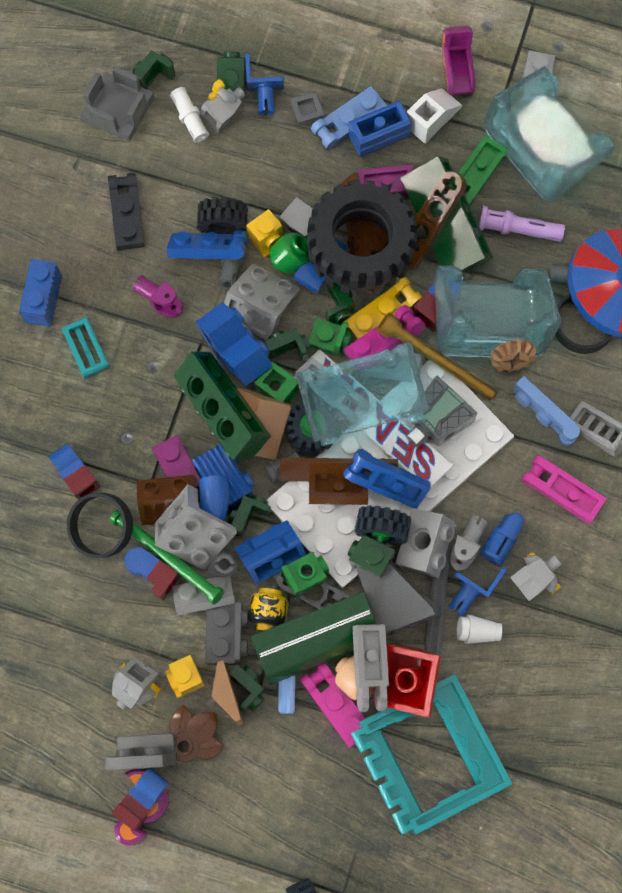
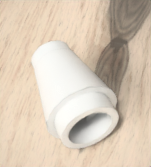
M469 614L466 617L460 616L458 619L457 639L464 641L465 644L500 641L502 638L501 623Z

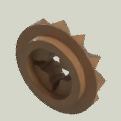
M524 339L506 341L492 351L490 357L492 366L496 367L498 372L505 370L507 373L513 370L520 371V368L523 367L528 368L530 367V362L536 360V348L532 342Z

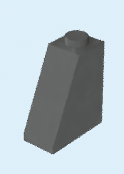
M391 560L381 579L359 567L357 568L376 624H385L386 636H391L442 616L441 610L393 560Z

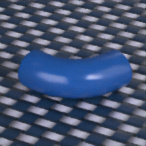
M214 475L199 479V508L225 521L229 505L228 477Z

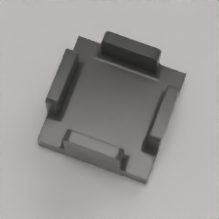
M114 67L113 74L105 71L104 75L101 76L95 73L84 92L86 106L80 115L81 120L130 142L154 99V93L141 87L138 76L118 67Z

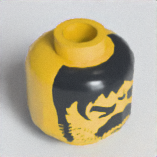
M260 588L259 592L251 596L248 620L252 624L257 625L256 631L263 632L286 623L289 602L282 596V591Z

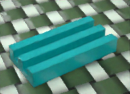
M87 317L61 328L84 380L89 378L91 374L96 375L100 373V370L110 368ZM85 325L101 360L98 364L95 363L79 328ZM72 330L75 331L91 365L87 369L69 333Z

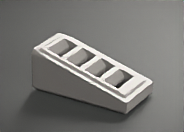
M581 401L570 416L579 426L580 435L617 458L622 451V423L588 403ZM587 412L590 416L582 426L579 422ZM597 419L600 422L592 432L589 429ZM606 426L609 427L604 437L599 436ZM618 433L619 435L613 443L610 442L613 436Z

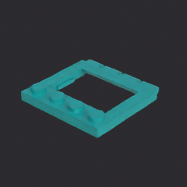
M455 674L436 683L433 703L476 783L466 791L463 789L438 802L434 808L428 809L423 813L381 730L394 722L397 724L415 714L386 708L385 711H380L358 723L360 729L351 733L360 753L371 749L373 753L363 759L374 781L384 776L387 782L379 785L378 789L388 809L398 804L401 808L400 811L392 814L401 835L410 830L416 835L512 785L505 768Z

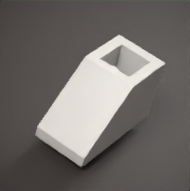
M442 88L425 93L406 112L411 122L410 132L426 144L462 108V105Z

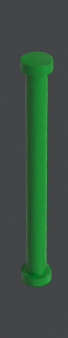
M117 509L111 515L110 522L115 526L119 525L123 528L122 516L119 509ZM133 522L132 536L208 596L210 603L215 605L221 600L225 592L221 587L213 586L177 556L155 546V539Z

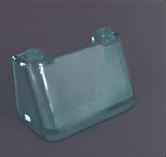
M543 66L493 97L484 119V126L491 139L508 149L506 156L545 201L552 202L612 153L615 146L606 134L599 131L592 133L590 136L587 135L556 99L559 91V81L554 74L550 73Z
M438 266L434 276L437 344L441 354L445 356L491 357L492 351L497 346L515 339H524L532 342L536 348V357L547 351L562 321L546 269H524L515 277L513 284L462 282L463 274L461 269L455 266Z
M411 342L397 345L392 351L386 349L383 352L327 367L323 366L320 367V370L308 369L296 372L313 441H321L322 446L339 442L338 436L407 418L408 424L424 420V413L430 412Z

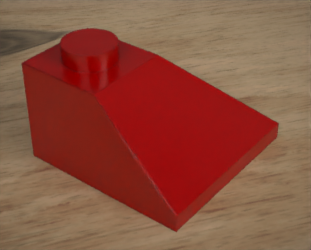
M386 644L389 686H387V707L431 717L441 656L421 648L402 644Z

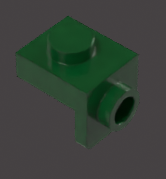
M152 50L143 61H139L135 65L132 74L139 77L141 87L144 89L151 85L159 73L171 80L176 76L173 61L165 54L159 55Z
M224 52V57H217V80L223 81L225 84L224 89L226 90L230 88L234 91L240 87L244 91L246 60L245 57H240V52Z
M327 284V291L336 307L326 312V321L341 324L354 313V302L351 299L353 297L352 291L350 290L349 294L340 292L341 286L336 284L332 288Z
M297 328L285 333L284 331L275 332L268 337L269 340L265 341V345L270 352L268 354L270 359L297 349L302 362L308 360L307 351L311 350L309 342L304 334L299 335Z
M253 495L252 498L243 497L239 508H233L228 520L229 524L236 527L237 533L235 535L243 538L254 512L270 518L272 509L268 505L269 502L256 495Z
M363 534L359 541L355 540L352 543L347 556L350 557L351 567L355 569L359 567L381 579L395 554V550Z
M237 664L229 674L250 694L239 708L244 714L249 709L254 712L265 700L262 697L265 690L256 682L260 677L250 667L246 665L242 669Z

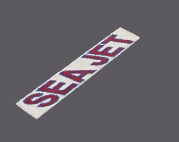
M318 350L312 356L353 387L355 392L369 403L371 409L367 413L356 407L351 400L345 404V407L354 412L359 418L356 426L393 459H398V463L408 472L430 481L432 487L453 466L426 441L418 448L414 447L405 436L412 429L394 413L390 412L387 414L385 406L321 350ZM307 360V361L296 371V373H297L309 360ZM369 418L377 419L380 423L367 434L363 429L364 422Z

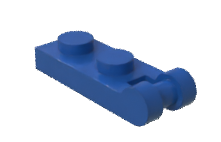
M236 230L233 234H217L214 232L205 234L172 233L167 246L168 258L240 259L244 256L249 236L244 230Z
M364 449L357 450L353 456V464H349L343 473L346 479L416 509L431 489L430 481L377 459ZM363 468L370 470L369 474L363 472Z

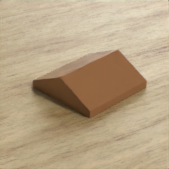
M238 387V391L271 435L255 456L276 460L293 405Z
M223 660L217 662L211 697L238 726H242L244 722L227 666Z

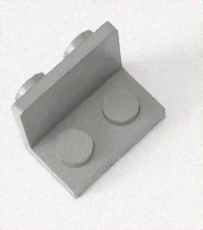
M251 264L227 291L224 303L231 310L235 307L241 313L245 320L242 323L244 328H248L251 333L267 341L269 340L268 337L276 332L280 316L298 295L300 287L262 267Z
M187 484L155 522V546L200 569H205L237 533L236 527L200 509L198 489Z

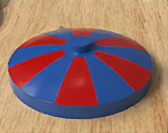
M609 229L593 234L578 247L569 263L567 279L571 298L581 315L600 331L622 338V229Z

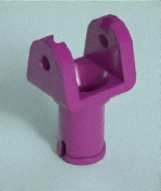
M143 275L137 277V280L142 283L134 281L133 291L149 299L157 313L171 318L182 314L183 305L177 298L175 290L166 281H163L158 286Z

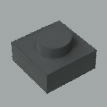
M316 91L290 99L298 127L312 124L318 119L324 118V112Z

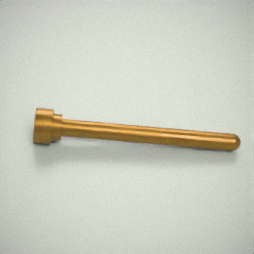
M388 312L380 322L376 331L384 337L398 338L487 399H494L496 397V391L492 387L403 329L399 318Z

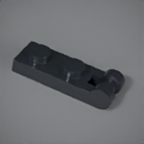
M127 173V176L124 177L108 176L117 251L145 247L136 173ZM129 187V193L119 194V188Z

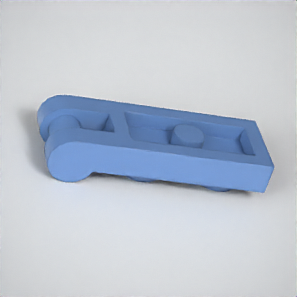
M370 86L325 118L315 121L310 129L315 136L321 137L324 147L330 150L349 137V121L382 107L387 108V104ZM333 126L336 132L331 133L328 129Z
M523 376L513 389L515 399L523 407H530L536 413V418L541 424L554 429L559 434V442L562 445H573L580 434L579 426Z

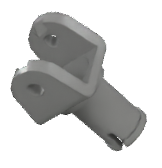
M471 516L463 535H457L449 560L450 567L454 571H465L478 555L481 548L478 542L487 527V522L483 518L479 525H477L476 522L479 516Z

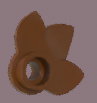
M182 705L173 713L169 728L171 733L175 734L178 762L186 763L195 758L208 760L215 757L221 751L223 744L218 739L212 737L217 727V714L215 712H202L192 717L188 708ZM183 741H187L190 745L189 750L185 753L180 752L178 748L179 744Z

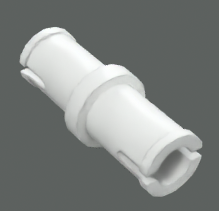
M180 87L172 91L170 97L180 113L179 119L181 123H185L194 143H199L208 138L209 132L199 117L200 111L198 107L193 105L186 88Z

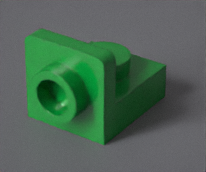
M316 318L308 340L310 348L340 357L342 349L347 347L351 341L352 333L348 332L349 323L343 321L341 326Z

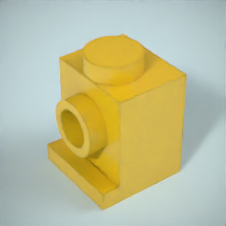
M268 209L246 225L248 239L264 258L269 256L272 244L283 236L282 224Z
M191 655L168 664L170 669L166 670V675L177 699L205 687Z

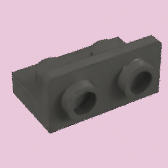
M235 601V604L207 609L206 664H217V662L223 660L226 665H242V657H247L248 640L242 639V627H248V609H243L241 601Z
M175 734L118 737L116 756L105 758L106 770L156 768L177 764Z

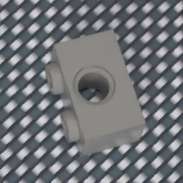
M412 508L408 541L400 546L395 564L408 571L439 578L440 572L446 564V552L449 542L454 537L455 521L443 514ZM431 539L430 545L425 548L426 542Z

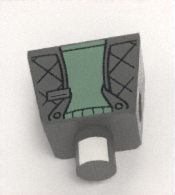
M437 375L410 411L409 420L415 427L405 436L416 448L427 438L436 446H440L475 421L478 412Z

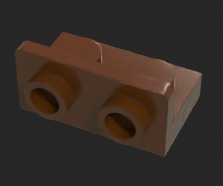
M184 475L137 481V505L142 525L155 524L187 484L196 488L195 476Z

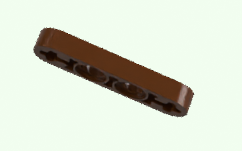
M453 171L443 173L415 217L417 229L425 225L429 230V236L425 241H420L417 238L416 245L421 246V249L415 248L411 265H408L407 270H413L421 264L464 194L466 180L462 174ZM456 178L455 184L457 189L449 190L450 186L447 184V181ZM439 193H447L446 197H450L451 200L448 201L446 198L440 197ZM436 201H440L444 206V211L439 217H434L431 213V206Z

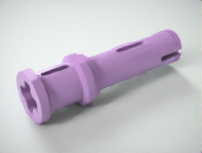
M484 205L479 221V227L482 231L486 228L501 231L502 235L514 232L558 242L562 241L565 225L519 217L513 215V212L510 210L500 212L490 210L488 206Z

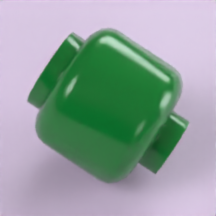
M288 232L272 244L269 250L273 267L285 274H294L299 267L305 265L310 260L308 257L307 238L301 234Z

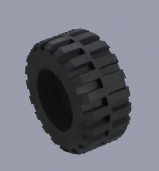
M358 180L349 181V186L346 187L342 183L334 186L333 194L327 191L321 196L320 203L314 205L307 229L308 257L311 264L315 265V272L318 276H326V284L332 288L337 284L341 286L340 292L349 294L350 290H356L357 295H365L366 290H372V293L376 294L382 292L383 285L390 288L396 284L397 277L402 278L406 274L408 265H411L417 241L416 219L412 217L413 210L410 205H403L404 197L398 192L394 195L390 193L391 187L385 184L378 187L375 186V181L366 180V184H359ZM367 220L380 226L389 240L388 245L375 255L355 256L347 253L337 244L335 232L347 222Z

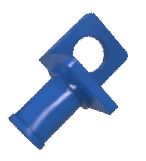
M245 53L248 91H257L258 114L265 115V104L268 105V115L274 114L273 90L284 89V77L251 78L249 53Z
M503 566L487 591L456 572L455 576L462 580L461 584L463 585L448 607L455 611L460 602L463 601L457 613L464 617L477 595L481 596L483 594L489 598L507 568Z

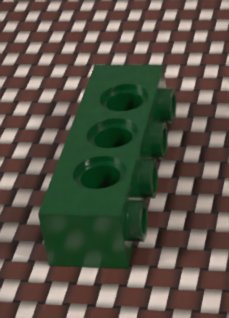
M191 351L173 375L179 383L180 389L191 400L196 412L207 423L210 432L221 443L228 457L232 460H252L271 435L211 352Z

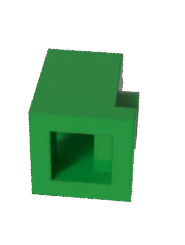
M272 361V367L255 379V390L264 396L289 404L299 392L300 383ZM276 383L281 387L274 391L270 386Z
M314 552L281 567L282 574L295 598L327 582L325 573L329 572V568L322 556L316 558ZM310 567L313 572L310 576H304L301 573L302 568Z

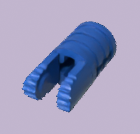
M519 513L505 515L498 526L493 528L479 554L491 563L503 566L505 559L509 556V552L513 549V545L517 542L516 537L523 526L524 516Z

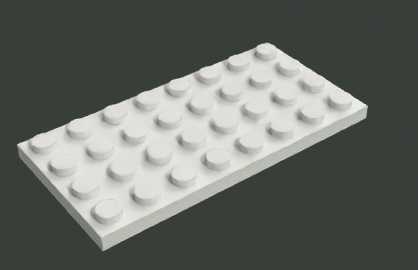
M430 360L422 366L418 384L403 382L381 401L385 406L387 414L390 412L394 413L408 427L413 429L415 425L409 420L410 411L432 380L438 375L478 412L475 421L442 445L436 446L428 438L425 440L453 465L431 487L417 508L429 512L514 438V435L462 381ZM369 418L364 422L363 429L369 434L380 422L377 419ZM356 425L341 435L328 450H324L323 453L316 457L353 458L358 449H364L377 459H393ZM398 463V468H401V469L407 471L404 467H402V466ZM288 481L267 499L268 505L271 506L275 516L281 522L288 520L303 547L309 553L314 552L316 558L319 556L324 558L329 568L327 573L342 590L359 575L357 569L351 567L350 557L347 556L352 543L355 540L359 541L361 538L354 533L359 508L368 505L372 507L381 506V508L389 507L391 510L396 509L400 513H406L407 516H410L412 507L369 489L368 505L309 504L308 481ZM389 543L384 544V545H386V546H388V547H391V546H392V545H390Z

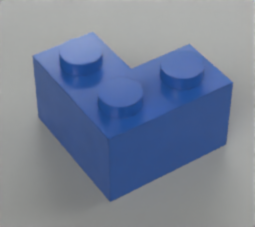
M222 302L195 323L217 360L246 387L272 367L267 357L270 352L261 340L256 342L250 330L243 327L242 323L245 320L241 313L235 307L231 310Z

